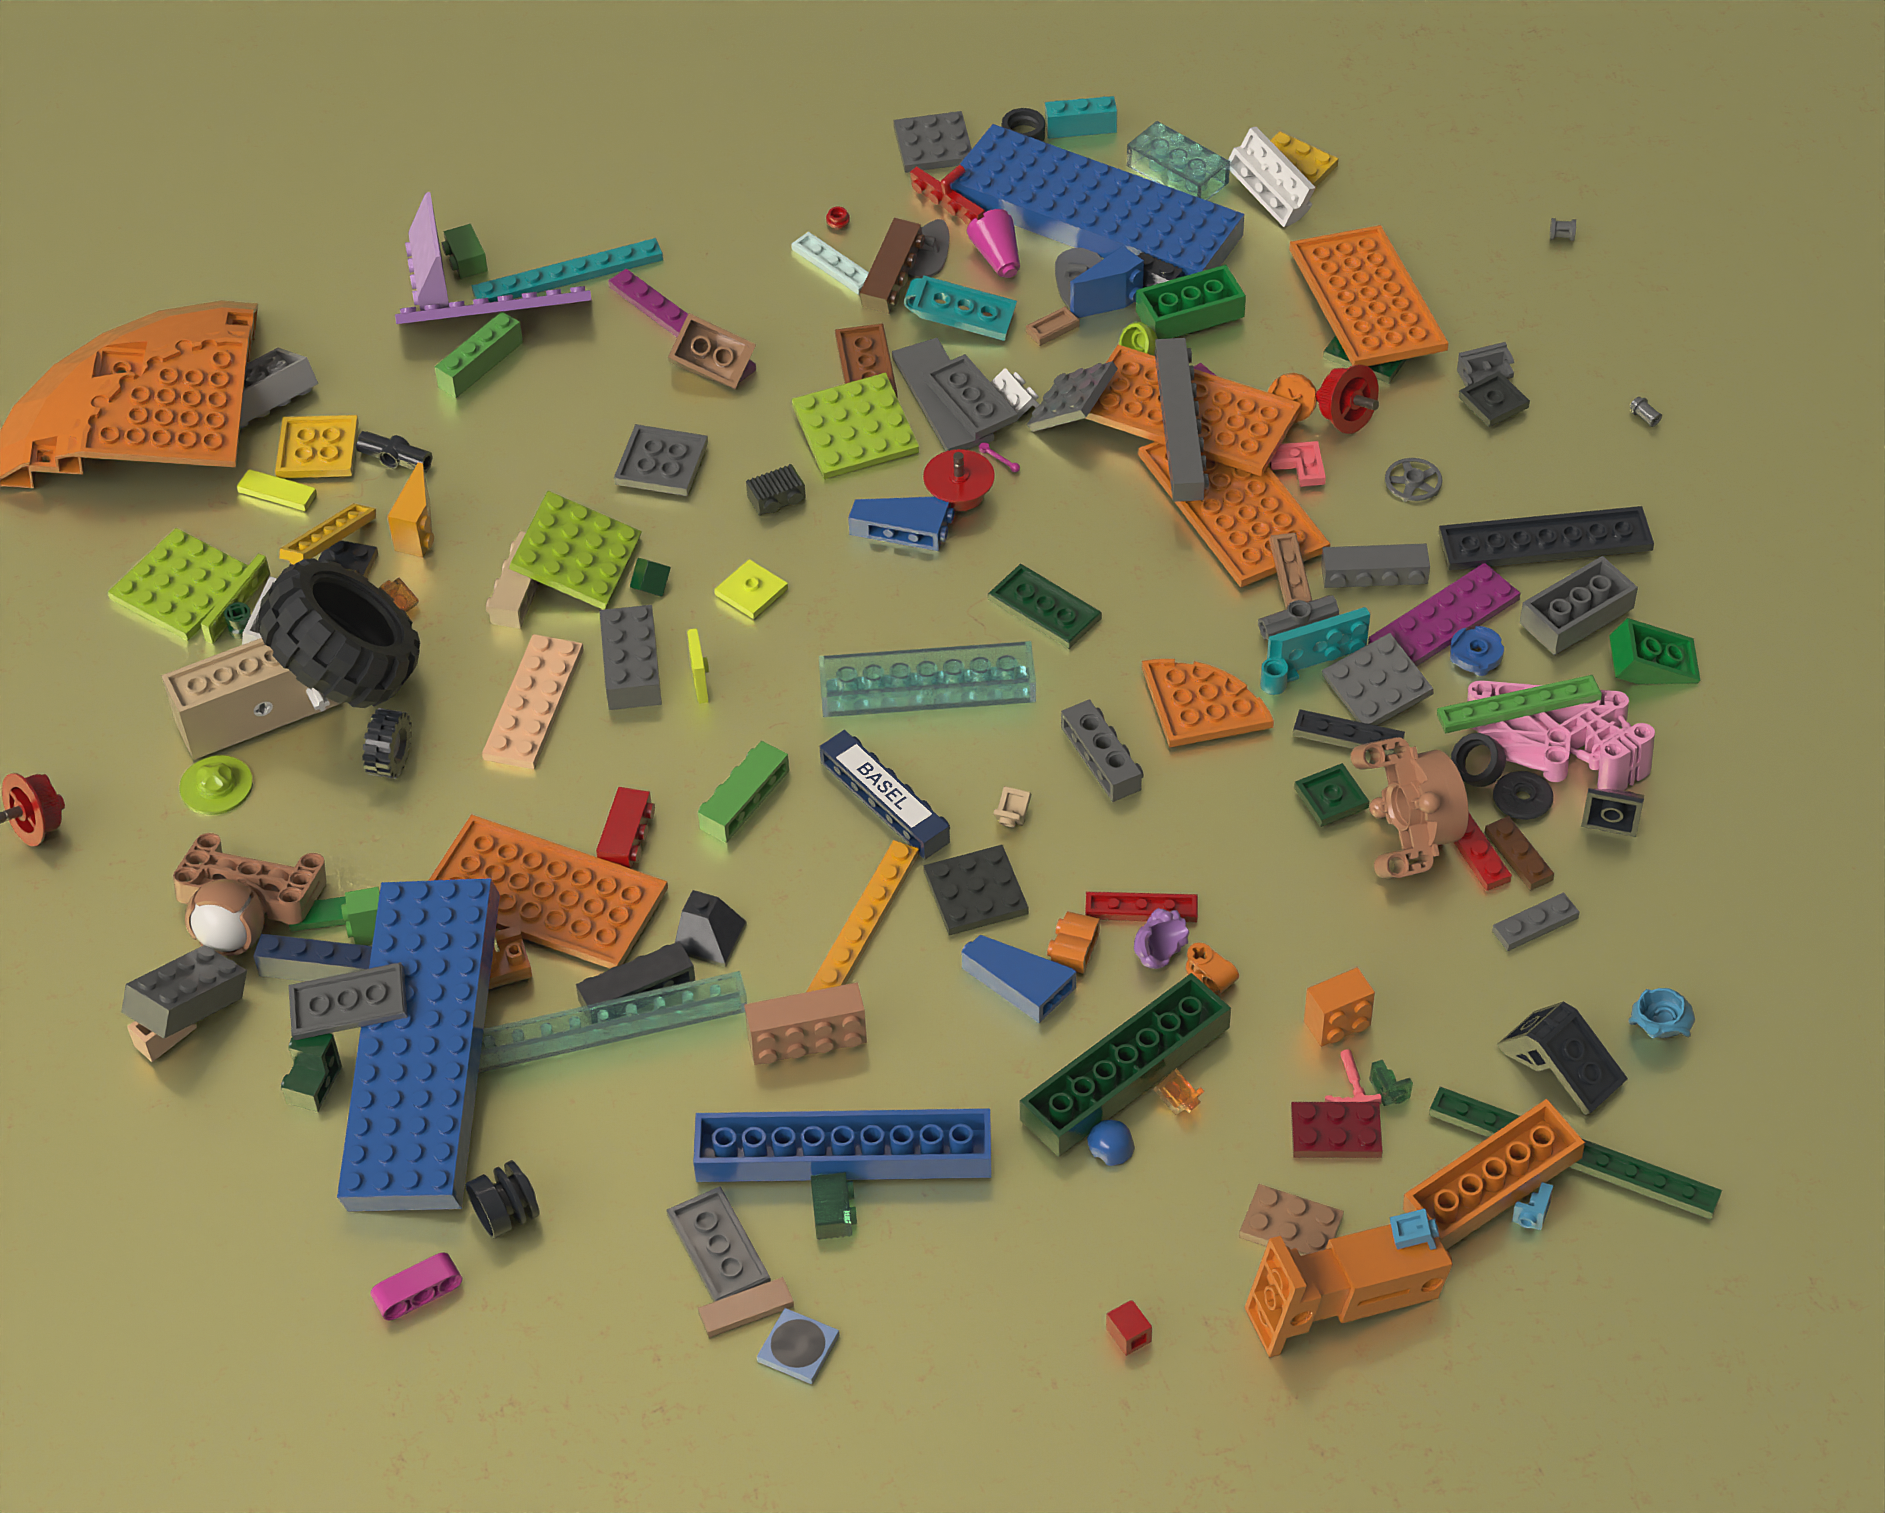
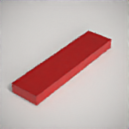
M1086 891V916L1099 918L1100 920L1147 921L1151 914L1160 908L1168 912L1177 910L1180 917L1185 919L1186 922L1197 923L1198 894Z

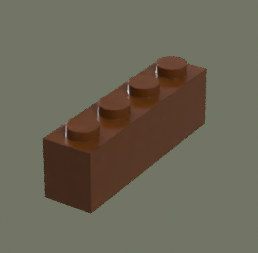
M898 218L893 219L860 291L862 307L889 314L893 305H897L899 291L902 286L906 285L908 271L910 267H914L918 249H922L925 242V235L922 234L921 224Z

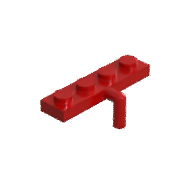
M958 165L941 182L917 166L910 171L911 185L917 193H922L934 204L945 208L952 216L962 219L966 225H969L975 218L980 220L984 217L983 213L985 212L982 208L951 189V184L965 173L963 166Z

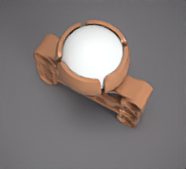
M205 833L195 840L175 870L173 879L177 901L188 904L185 910V924L191 937L194 940L198 939L201 946L210 947L222 956H235L247 951L257 942L264 927V913H266L268 919L282 921L286 924L293 925L302 922L326 884L324 857L318 853L303 855L296 866L292 867L222 853L220 837L214 833Z

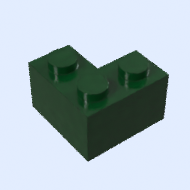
M332 1033L299 1040L291 1038L289 1051L293 1059V1067L290 1073L284 1076L281 1083V1090L283 1091L286 1104L314 1112L320 1110L342 1068L335 1038Z

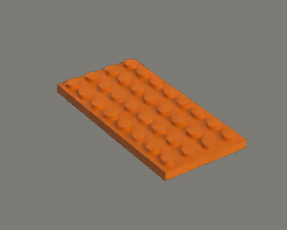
M1381 225L1290 242L1289 250L1352 366L1356 364L1371 366L1448 351V341Z
M1117 345L1106 363L1113 361L1118 370L1085 419L1166 445L1155 356ZM1194 369V380L1191 383H1196L1197 397L1193 399L1199 403V416H1196V419H1201V434H1198V437H1203L1204 452H1201V456L1205 455L1207 459L1262 476L1300 413L1301 403Z
M1153 442L1138 448L1139 457L1172 498L1166 445ZM1206 458V471H1203V474H1208L1209 489L1204 490V500L1175 502L1240 588L1277 573L1269 541L1271 535L1296 533L1303 562L1321 555L1323 547H1330V542L1269 466H1267L1263 475L1259 476Z
M472 814L428 880L491 878L500 894L496 929L503 930L519 925L521 936L524 939L609 969L623 965L668 889V883L665 880Z

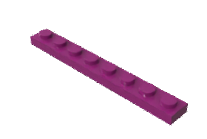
M628 269L623 270L608 280L610 289L675 337H678L688 313ZM749 359L739 382L756 371V363Z

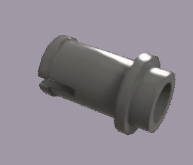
M1637 397L1630 404L1632 414H1638L1651 427L1656 426L1662 419V414L1650 406L1646 398Z

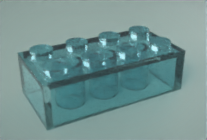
M1159 121L1153 123L1127 144V166L1154 182L1204 200L1210 199L1229 183V160Z

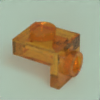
M1177 1069L1171 1071L1153 1088L1175 1115L1183 1110L1187 1113L1192 1111L1201 1102L1198 1097L1205 1092L1202 1087L1194 1090Z

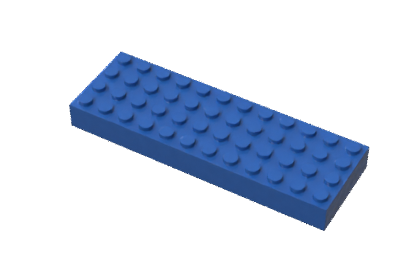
M995 124L991 125L959 164L964 167L965 173L951 184V189L982 208L984 212L994 209L1006 210L1009 215L1011 214L1014 226L1074 248H1085L1098 253L1101 258H1106L1122 246L1137 256L1144 252L1153 256V258L1157 257V260L1161 259V261L1170 263L1174 267L1177 266L1178 269L1182 268V277L1221 266L1242 238L1244 232L1245 214Z
M491 878L381 882L369 969L399 962L402 963L404 966L408 1017L363 1026L360 1030L337 1198L348 1212L462 1209L500 894Z

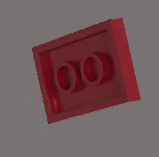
M1291 1102L1293 1158H1382L1379 1102Z

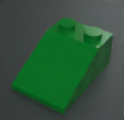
M1627 618L1609 635L1616 678L1638 685L1694 684L1701 681L1694 638Z

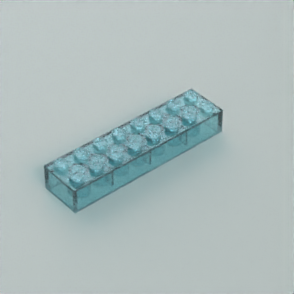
M1031 641L819 656L823 717L1036 702V678Z

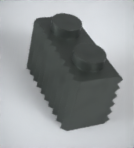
M792 464L783 468L780 467L779 470L770 471V473L766 472L765 475L761 474V476L746 481L748 499L752 506H754V509H756V512H758V515L774 513L781 507L789 504L796 505L801 500L806 499L805 484Z

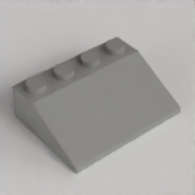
M276 348L246 364L240 429L246 427L249 424L248 421L268 415L270 409L290 403L291 398L296 395L307 394L312 390L311 387L319 384L307 357Z

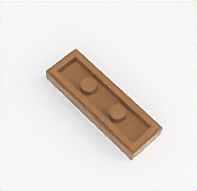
M1296 533L1271 535L1269 541L1285 608L1288 609V605L1296 600L1312 601Z
M781 1277L699 1307L698 1313L710 1338L781 1312L784 1308L794 1307V1301L784 1278Z

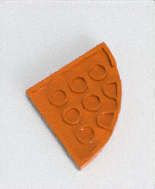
M1175 659L1142 661V670L1169 748L1273 728L1274 720L1260 697L1256 698L1247 689V685L1235 676L1211 665L1196 661L1193 664L1177 663Z

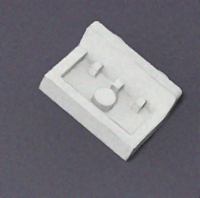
M1004 368L991 381V384L1018 413L1019 419L1032 405L1035 408L1039 407L1040 404L1036 401L1039 396L1031 387L1026 389L1023 386L1026 381L1017 372L1012 375Z

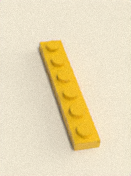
M355 503L351 504L281 547L279 558L289 560L291 564H295L303 559H311L374 520L376 518V508Z

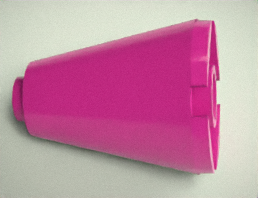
M1004 209L990 210L983 213L984 217L980 220L975 218L970 222L967 227V234L971 242L998 276L1011 278L1020 269L1013 218Z

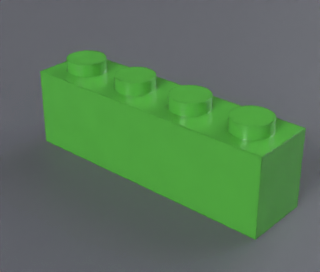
M500 312L434 367L438 388L455 398L460 396L523 343L520 322L504 312Z
M763 741L755 748H752L748 752L746 759L732 770L730 777L716 788L714 795L700 806L698 810L700 830L727 843L790 771L788 754Z

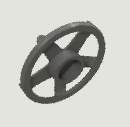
M1404 458L1394 462L1387 469L1385 483L1390 492L1401 498L1403 502L1408 500L1422 501L1437 496L1442 486V475L1438 468L1429 461L1420 458ZM1410 462L1423 463L1430 468L1422 472L1420 469L1412 468ZM1402 463L1405 471L1404 476H1390L1392 469ZM1434 473L1438 477V483L1435 488L1424 481ZM1391 483L1405 484L1404 493L1396 490ZM1415 488L1428 492L1424 495H1412Z

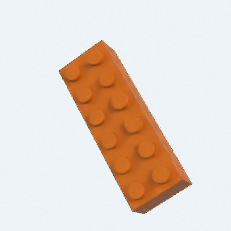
M1545 1099L1404 1194L1403 1210L1409 1213L1426 1209L1429 1219L1436 1220L1439 1240L1444 1249L1447 1250L1540 1187L1542 1182L1546 1183L1580 1160L1583 1156L1585 1142L1548 1099Z

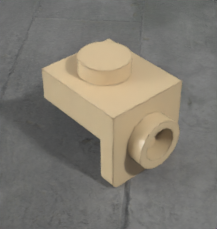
M1004 786L998 809H995L993 813L996 819L999 820V824L1012 828L1015 827V824L1023 826L1032 794L1027 791Z

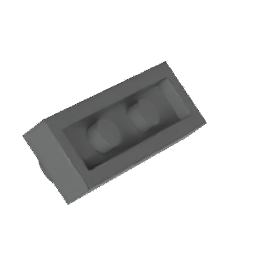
M1563 892L1494 924L1492 932L1504 948L1510 951L1578 919L1580 912Z

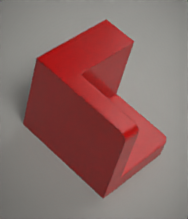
M1133 1300L1106 1313V1329L1125 1356L1152 1342V1325Z

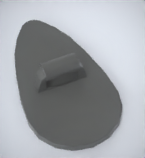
M936 219L922 227L925 242L922 249H918L916 263L913 268L910 267L908 277L923 278V275L932 277L943 269L948 255L950 238L949 230L944 220Z
M1071 248L1062 252L1057 257L1055 262L1057 287L1060 297L1069 309L1070 281L1102 261L1098 253L1085 248Z

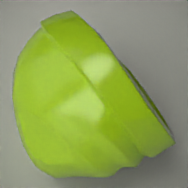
M1134 322L1123 330L1119 345L1155 356V339L1158 338L1152 328L1142 322Z

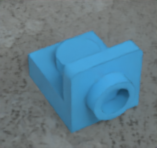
M1542 1182L1539 1192L1532 1193L1529 1205L1516 1202L1512 1221L1524 1228L1542 1230L1551 1203L1553 1185Z
M1426 1209L1389 1217L1397 1249L1425 1242L1428 1243L1430 1250L1437 1249L1435 1238L1439 1237V1230L1436 1220L1429 1219Z

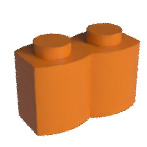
M1067 911L1064 919L1060 918L1056 926L1057 937L1055 940L1050 941L1047 956H1050L1053 962L1084 974L1091 953L1098 940L1100 919Z

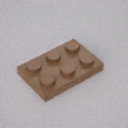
M1258 1184L1239 1231V1238L1267 1247L1270 1238L1281 1236L1286 1246L1290 1247V1249L1297 1248L1300 1256L1326 1249L1329 1239L1336 1237L1344 1211Z

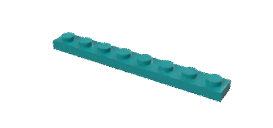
M656 238L471 286L475 299L488 298L489 302L498 301V296L513 295V299L522 297V293H539L620 272L625 269L663 260V253Z

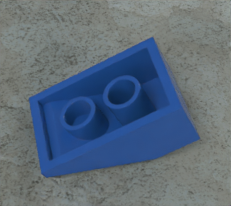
M1122 246L1070 281V311L1077 318L1123 309L1136 302V290L1143 288L1144 260Z

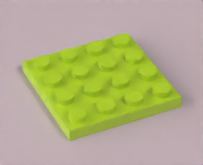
M886 373L792 399L793 409L823 479L919 453V445Z
M547 491L510 563L509 569L605 610L642 531Z
M175 528L108 591L109 599L188 641L201 628L202 621L248 565Z

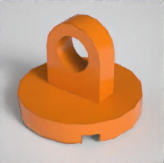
M1283 374L1275 379L1268 389V393L1301 403V411L1294 423L1308 418L1316 408V388L1311 380L1302 374Z

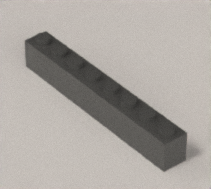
M1185 338L1155 339V362L1173 502L1204 500V490L1209 489L1208 474H1203V471H1206V456H1201V452H1204L1203 437H1198V434H1201V419H1196V416H1199V403L1193 399L1197 397L1196 383H1191L1194 380V366H1189V363H1192L1191 348L1186 347Z

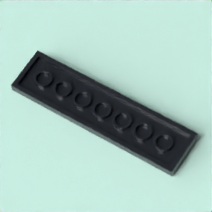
M1642 506L1440 525L1438 532L1449 571L1477 568L1482 564H1487L1491 567L1653 551L1654 541Z

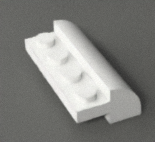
M1257 126L1250 128L1241 146L1233 149L1225 166L1283 227L1289 226L1301 219L1311 208L1312 203L1309 200L1316 187Z

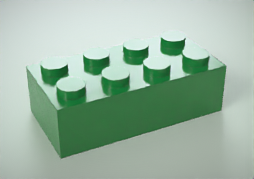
M1227 265L1136 290V313L1142 323L1154 330L1158 339H1171L1245 317L1246 295Z

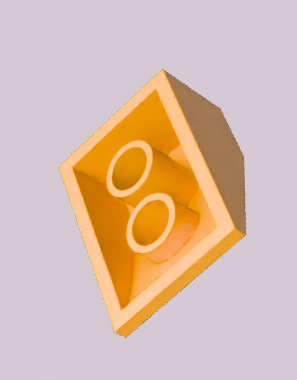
M419 462L387 516L394 550L418 557H424L427 549L431 548L434 542L430 498L423 463Z

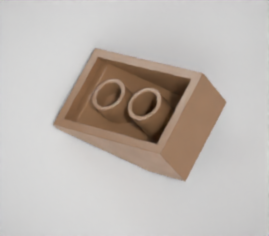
M689 313L672 347L668 360L670 363L689 372L736 389L756 344Z

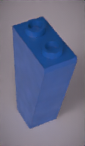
M936 497L855 499L848 517L849 535L939 551L941 542H945L947 539L948 523H952L954 520L955 509L951 508L950 502Z

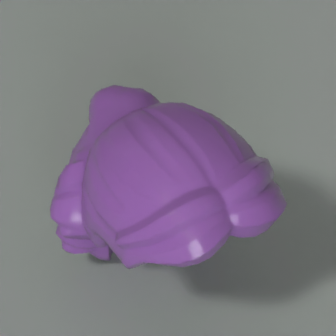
M1158 908L1151 914L1147 923L1138 930L1134 940L1135 954L1145 967L1158 969L1169 964L1171 956L1174 953L1180 952L1181 947L1188 944L1190 932L1186 927L1185 919L1180 917L1177 910L1168 912L1165 909Z

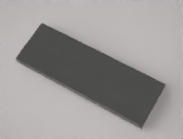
M938 338L892 351L893 360L945 452L956 449L966 450L979 446L981 443L994 441L993 432L975 440L923 380V372L950 361Z

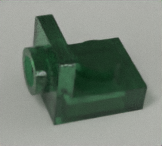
M1383 1059L1372 1063L1369 1080L1376 1093L1381 1095L1383 1106L1393 1103L1400 1104L1411 1097L1413 1086L1411 1078L1396 1082L1393 1071L1387 1069Z

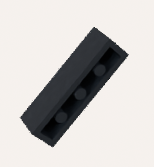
M680 941L671 945H665L657 951L645 956H639L633 961L621 966L612 967L602 974L586 978L576 984L578 1001L590 1023L595 1025L696 982L694 965Z

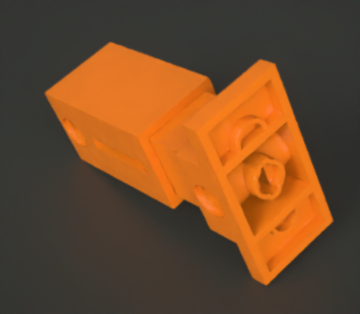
M1391 1224L1329 1239L1325 1250L1300 1256L1297 1248L1290 1249V1247L1286 1246L1281 1236L1273 1237L1268 1241L1244 1308L1270 1358L1281 1354L1288 1337L1309 1332L1314 1321L1338 1316L1342 1324L1438 1299L1453 1265L1450 1253L1444 1249L1439 1237L1435 1238L1437 1249L1430 1250L1427 1242L1397 1249Z

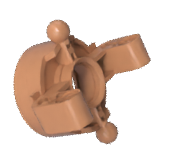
M1391 738L1358 745L1352 750L1351 762L1357 769L1365 770L1385 767L1388 787L1381 791L1382 797H1377L1371 801L1369 811L1375 818L1382 819L1386 817L1388 824L1394 825L1398 829L1402 845L1401 850L1384 853L1376 858L1374 863L1376 874L1381 878H1401L1429 870L1434 862L1433 857L1440 856L1438 846L1459 841L1467 829V794L1456 765L1441 750L1417 753L1416 746L1409 747L1408 742L1402 738ZM1394 749V753L1385 755L1384 750ZM1366 751H1368L1371 756L1369 763L1365 758ZM1417 858L1414 864H1409L1408 859ZM1390 860L1394 863L1393 871L1389 868Z

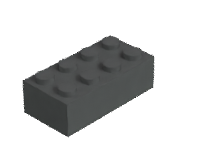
M1601 556L1524 601L1520 624L1553 655H1556L1634 609L1638 587L1605 557Z
M652 605L599 610L605 686L609 710L662 705Z
M203 945L127 983L121 1013L165 1039L242 999L247 970L217 953L214 949Z

